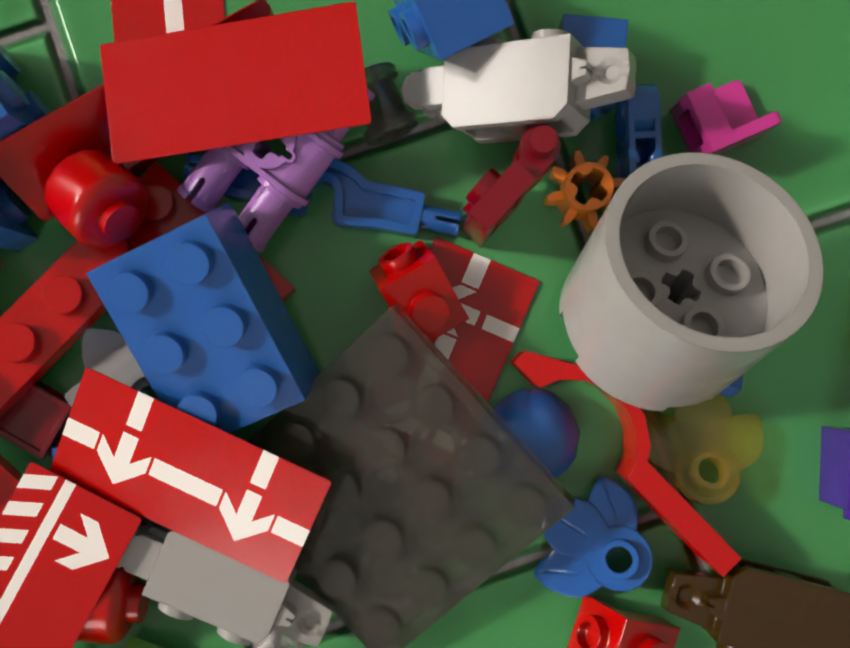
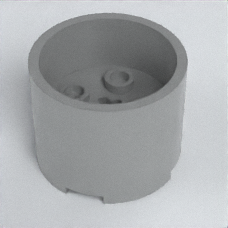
M694 152L667 155L639 167L617 189L564 282L560 297L559 316L564 317L567 334L579 356L575 362L586 376L603 391L624 403L652 411L663 412L668 407L690 406L713 399L805 324L813 313L822 290V252L815 231L803 210L779 184L767 175L740 161L720 155Z

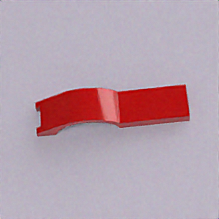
M519 351L509 361L531 386L536 385L540 388L558 380H579L597 388L614 406L622 426V454L614 471L703 563L722 577L742 559L648 462L651 443L646 417L641 408L624 403L603 391L576 364L529 351Z

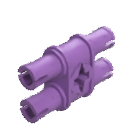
M367 88L369 101L373 100L376 95ZM351 127L279 138L287 146L286 150L292 154V158L271 153L272 146L268 141L206 150L184 183L180 184L177 188V191L185 199H189L190 196L193 197L191 204L208 213L216 209L215 206L242 168L246 170L252 169L259 175L257 179L261 186L238 218L255 250L262 253L266 248V244L293 207L300 209L302 205L306 206L310 199L307 195L335 157L339 159L344 154L342 150L345 146L341 143V140Z

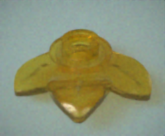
M720 394L710 401L706 400L690 406L675 407L674 416L658 412H643L646 417L651 443L649 463L663 471L674 474L680 491L689 500L701 505H716L728 500L739 486L740 471L756 462L763 450L764 430L759 415L739 414L732 417L729 403ZM701 461H709L716 466L718 479L715 483H709L700 476L699 464Z

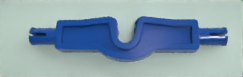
M194 153L187 154L185 161L190 166L184 165L183 167L185 179H187L202 156L194 155ZM333 159L307 195L310 199L306 206L302 205L300 209L293 207L288 213V216L294 218L304 217L307 214L308 205L312 201L314 191L320 186H329L334 189L332 221L336 226L346 229L379 231L416 238L419 228L452 235L457 238L462 211L457 212L425 205V194L423 192L366 180L356 169L336 159ZM242 168L224 196L248 203L261 186L257 179L259 175L252 169L246 170Z

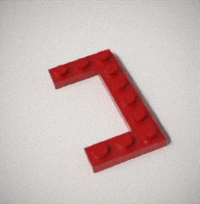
M156 161L138 178L145 186L149 200L146 217L139 229L130 238L112 247L97 249L83 245L77 240L0 317V419L24 396L32 384H36L77 342L85 330L89 329L107 311L86 275L87 272L207 213L191 204L193 197L190 196L189 199H185L178 193L177 188L180 186V183ZM259 256L283 303H285L296 291L295 288ZM1 454L0 516L23 476Z

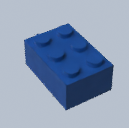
M230 202L86 273L159 401L225 432L231 433L306 400L320 375L318 367Z

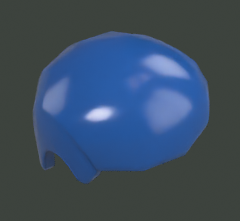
M524 388L507 395L485 413L480 425L479 450L488 469L508 484L541 485L559 477L574 462L577 456L580 428L570 405L552 391L539 388L532 390Z

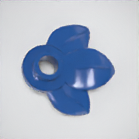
M602 476L594 484L588 502L575 497L558 496L541 500L538 503L537 514L540 528L548 544L554 549L534 570L535 577L544 586L568 597L581 598L593 593L602 586L613 591L625 592L636 589L646 581L652 569V551L647 540L637 531L638 507L628 490L620 484ZM613 547L627 549L632 556V565L623 571L613 569L607 560L608 551Z

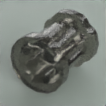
M384 62L366 67L367 88L376 96L373 100L369 101L371 123L366 124L367 130L363 135L367 145L375 146L393 141L409 133L418 125V120L415 113L407 112L395 83L398 77L395 64Z

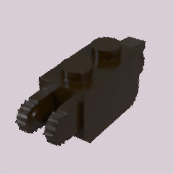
M742 558L724 577L713 569L710 572L669 568L661 597V606L667 612L701 626L717 642L716 648H850V593L833 587L829 581L823 578Z

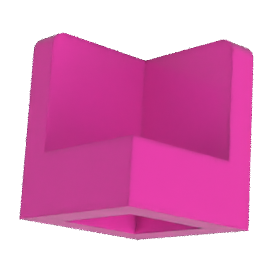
M734 80L716 89H713L710 82L687 92L669 110L687 151L694 153L720 155L763 136L782 123L778 111L758 118L746 90L739 80Z

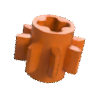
M578 150L570 158L569 166L571 171L569 173L560 167L554 166L547 177L551 182L558 185L557 191L549 194L543 203L545 206L557 205L563 214L559 227L564 228L572 220H583L586 231L588 233L594 231L599 222L596 212L604 213L611 201L613 192L625 180V178L619 177L612 178L610 172L606 169L609 161L607 155L600 158L597 163L585 162L584 156ZM582 181H586L592 186L589 193L591 199L585 204H581L575 199L578 191L577 186Z

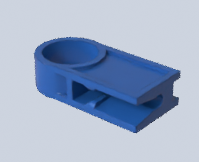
M636 84L634 98L619 101L615 105L617 177L626 179L639 167L662 157L661 103L658 87L655 84Z

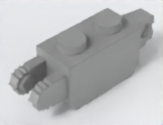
M540 29L531 33L530 39L506 42L502 39L487 37L445 58L444 65L427 67L423 71L419 69L416 72L411 71L409 76H405L406 79L400 91H402L405 99L404 103L413 109L424 110L423 114L434 121L436 119L440 122L442 119L446 120L453 128L464 132L480 144L520 141L525 131L538 125H548L554 128L559 137L577 136L590 122L591 108L634 98L636 88L635 74L637 70L636 57L629 48L583 47L571 33L564 30Z
M144 520L141 521L117 565V568L124 567L126 572L147 580L141 595L157 601V607L166 615L180 620H192L195 617L216 626L217 633L225 640L242 646L256 643L264 647L271 635L318 647L335 606L334 603L295 580L299 571L297 563H295L288 581L283 583L158 524L153 526L151 521L145 523Z

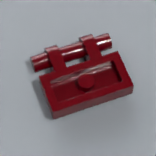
M538 125L525 131L519 142V147L513 156V162L505 172L500 175L494 168H491L466 196L468 202L463 210L467 213L462 232L480 248L546 175L560 153L561 143L554 128L548 125Z

